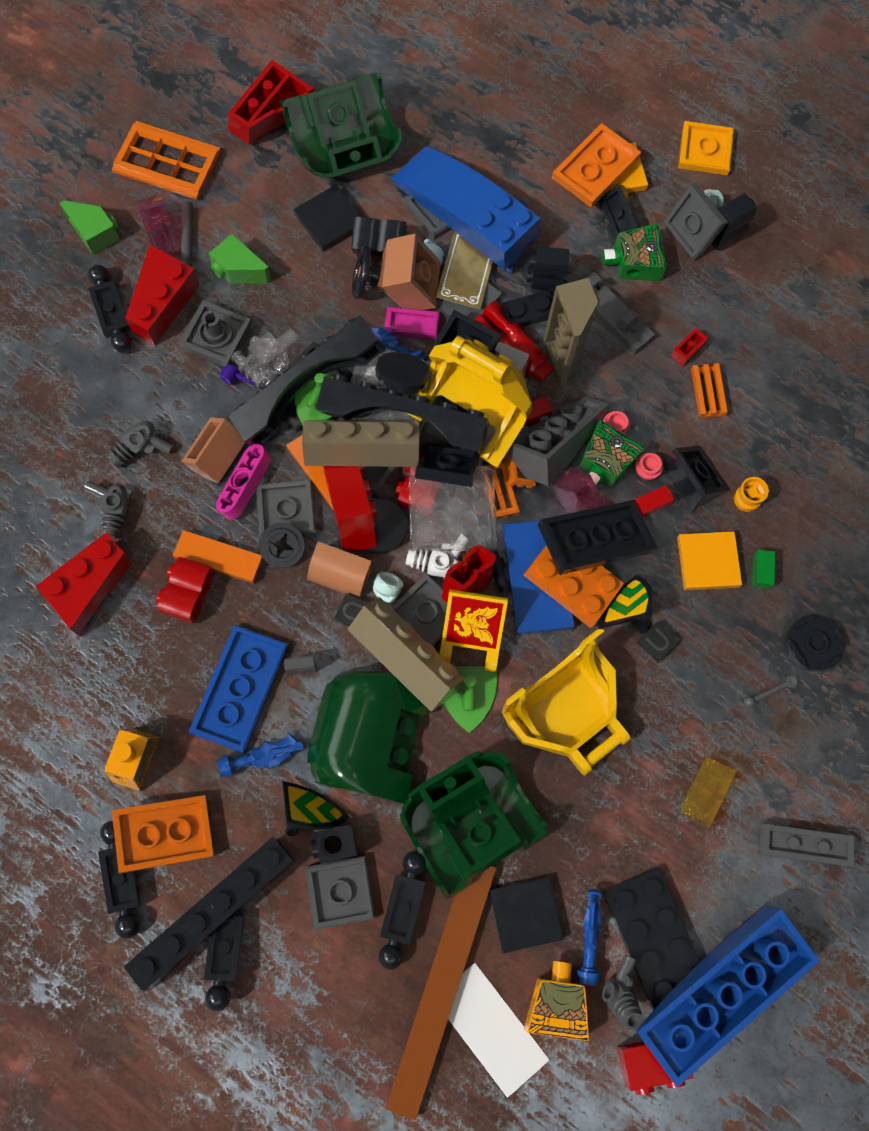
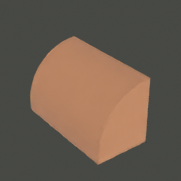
M211 417L181 462L202 477L219 483L245 442L237 429L226 419Z
M318 541L309 565L307 580L360 599L372 571V561Z

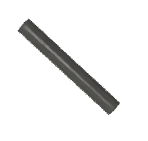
M183 201L181 212V262L192 267V203Z

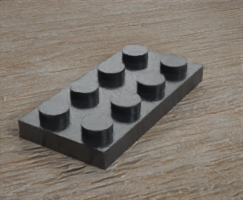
M635 500L545 518L537 524L560 575L650 554L657 549Z
M659 868L602 891L628 955L636 959L634 969L652 1011L700 963Z

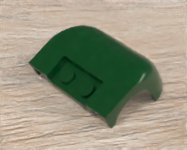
M380 72L367 74L341 84L279 101L295 153L303 167L315 176L324 178L336 177L384 162L392 158V155L398 150L402 142V130L392 121L385 102Z
M345 671L337 675L330 683H327L323 692L308 750L307 763H310L315 783L325 788L347 790L377 797L394 804H405L413 776L407 772L419 719L427 715L428 708L392 674L377 671Z
M477 751L461 759L411 791L402 807L401 814H399L408 836L418 853L425 858V865L446 900L473 884L472 878L521 847L526 850L550 835L547 823L537 813L524 794L514 775L510 761L501 752L498 754L494 752L480 753V751Z

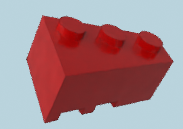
M271 60L228 112V131L250 145L285 123L279 101L314 92V88L274 60Z
M149 245L125 318L133 334L155 346L200 285L194 268L152 245Z
M323 466L343 551L352 553L377 547L373 518H378L375 502L368 501V496H372L368 479H362V475L366 474L365 467Z
M106 532L37 584L36 587L69 629L80 637L85 631L84 627L90 618L101 608L100 604L109 591H113L132 562Z

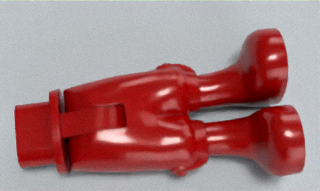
M497 300L491 302L484 309L483 314H479L474 321L498 333L490 325L495 324L505 335L500 334L499 342L529 354L525 374L529 378L533 376L541 383L554 369L546 360L548 356L524 332L522 326L514 322L510 323L502 313V304Z

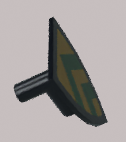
M635 575L624 584L604 611L599 628L602 629L632 622L640 634L646 633L649 630V626L644 621V618L651 617L654 607V593L648 582Z
M282 781L287 825L285 832L287 835L296 836L299 828L311 830L330 829L339 826L349 819L350 816L324 795L310 788Z

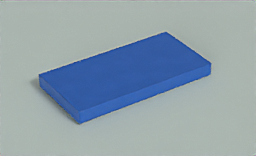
M540 521L503 524L502 527L517 635L574 628L572 613L523 575L546 545L537 525Z
M234 624L188 733L245 754L289 645Z

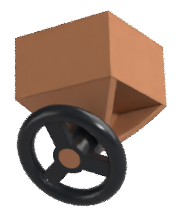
M416 234L388 239L380 265L372 264L370 266L371 250L369 246L361 248L352 280V296L354 299H359L364 292L365 286L369 285L377 286L402 308L416 310L436 308L440 260Z

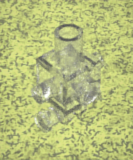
M291 328L277 339L268 331L260 338L258 336L251 338V345L247 347L250 355L247 358L239 350L232 355L231 360L239 366L238 370L245 374L249 381H254L260 389L267 386L269 379L277 372L281 373L288 369L287 364L290 361L287 351L299 343L300 339Z

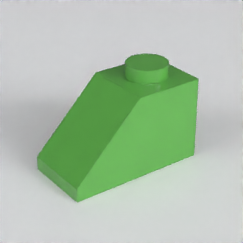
M65 200L60 202L67 219L93 255L120 240L116 231L119 225L112 214L106 215L100 206Z
M233 234L229 235L208 253L212 264L210 266L211 270L220 279L224 277L230 284H268L271 281L269 267Z

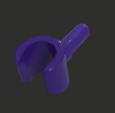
M226 365L220 372V379L228 385H231L235 378L255 386L259 384L258 379L240 373L233 365Z

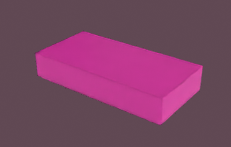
M387 307L385 327L393 330V334L398 336L436 340L440 312Z

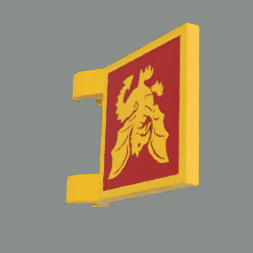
M450 589L440 655L450 663L453 646L487 651L485 670L495 672L508 598Z

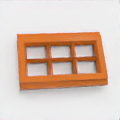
M136 121L133 123L111 170L115 174L198 200L218 161L221 149L208 143ZM139 137L158 142L153 153L134 147ZM163 144L183 150L178 161L158 155ZM131 152L150 157L146 168L127 163ZM187 152L205 157L206 161L203 167L199 168L183 163ZM155 160L175 165L171 175L168 176L152 171L151 168ZM180 167L199 173L195 184L175 178Z

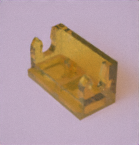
M706 756L680 808V811L683 812L682 815L709 830L737 771Z

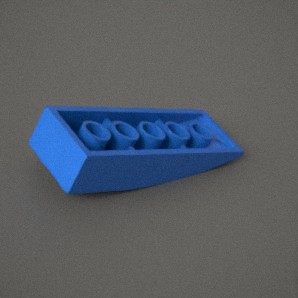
M425 146L391 178L395 185L408 195H412L414 200L443 223L447 224V226L503 270L539 237L540 217L482 174L428 146Z
M765 905L705 957L663 999L636 1032L674 1085L678 1087L819 963L820 960L783 910Z

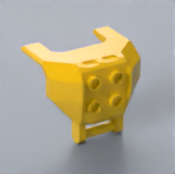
M457 336L453 342L434 346L429 354L432 375L428 388L424 391L419 389V392L413 394L411 399H413L414 395L430 399L429 404H433L438 396H443L467 411L468 409H473L485 413L484 418L489 420L490 425L495 428V432L479 457L498 468L533 409L522 370L514 368V363L509 358L501 354L498 356L488 351L489 348L478 340L472 342L470 339ZM409 414L410 416L414 417L420 422L423 420L422 418Z
M597 629L584 639L575 651L536 683L526 689L521 688L506 700L502 708V714L508 726L522 744L568 757L584 776L592 771L591 767L619 744L624 745L631 739L628 732L616 719V670L600 652L596 643L604 633L603 629ZM604 727H607L612 735L583 757L577 749Z

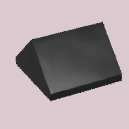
M453 310L426 356L429 358V354L434 346L453 342L457 336L470 339L472 342L478 340L489 348V352L494 354L501 335Z
M700 446L675 448L671 451L663 465L692 511L729 491Z

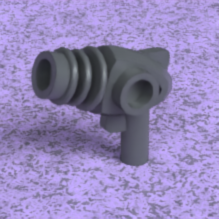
M137 417L131 427L120 435L123 444L117 440L116 443L119 448L114 445L113 448L116 451L114 452L110 449V453L106 457L119 468L122 464L125 465L123 459L129 461L127 455L134 458L131 451L137 455L142 451L149 454L155 447L169 454L173 444L154 435L155 428L152 422L143 421Z
M87 481L84 491L97 496L95 505L100 507V513L102 514L100 516L102 520L100 536L107 532L112 539H117L118 534L121 533V524L124 523L123 518L127 515L128 502L132 491L120 483L113 484L109 489Z
M625 954L616 977L606 981L602 991V998L607 1002L609 1009L620 1020L621 1024L630 1030H634L643 1023V1016L636 995L631 990L633 979L630 975L636 959Z

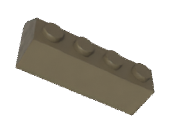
M589 278L559 285L555 289L543 342L560 387L566 385L582 355L584 346L587 344L588 333L591 331L592 320L595 318L597 305L600 303L598 290L596 287H592Z
M305 420L302 436L304 466L417 467L419 461V421Z
M380 597L364 605L347 629L431 712L463 688L464 678L457 672L456 668L438 654L435 648L426 642L414 630L411 624L405 622L393 610L392 606Z

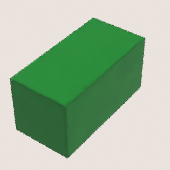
M757 550L753 554L752 588L769 590L774 586L775 551Z

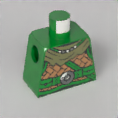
M658 223L620 232L617 235L614 248L602 250V264H617L618 275L621 279L661 281L666 270V262Z
M599 420L580 464V468L587 472L582 480L583 485L593 491L598 488L601 482L614 486L636 463L645 446Z

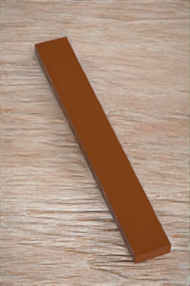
M491 866L472 878L473 884L454 896L385 1107L386 1110L413 1120L417 1118L496 867Z

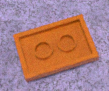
M601 123L553 171L552 179L592 208L640 158L641 151Z
M545 545L523 574L590 628L596 624L624 584L602 565L560 575L547 545Z
M205 795L112 810L119 874L214 856Z

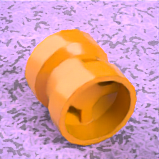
M749 477L744 480L734 493L733 499L737 508L745 512L756 510L768 496V485L758 477Z

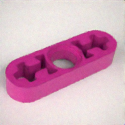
M260 444L251 445L246 449L216 502V509L227 519H235L242 514L271 462L270 453ZM249 476L248 481L239 487L241 480Z

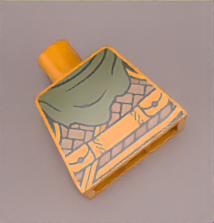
M134 728L120 729L105 766V773L112 783L142 791L161 737Z
M553 961L552 980L537 978L524 1030L527 1033L589 1041L585 986L570 982L572 963Z

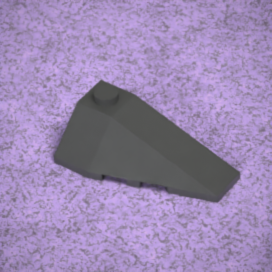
M586 396L562 407L559 414L550 418L544 415L539 418V423L530 427L527 425L523 426L507 454L526 478L549 486L569 466L596 428L599 420L608 411L609 404Z

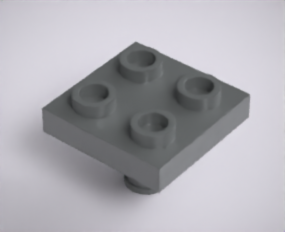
M202 300L179 342L180 349L224 367L231 365L252 325L251 319Z

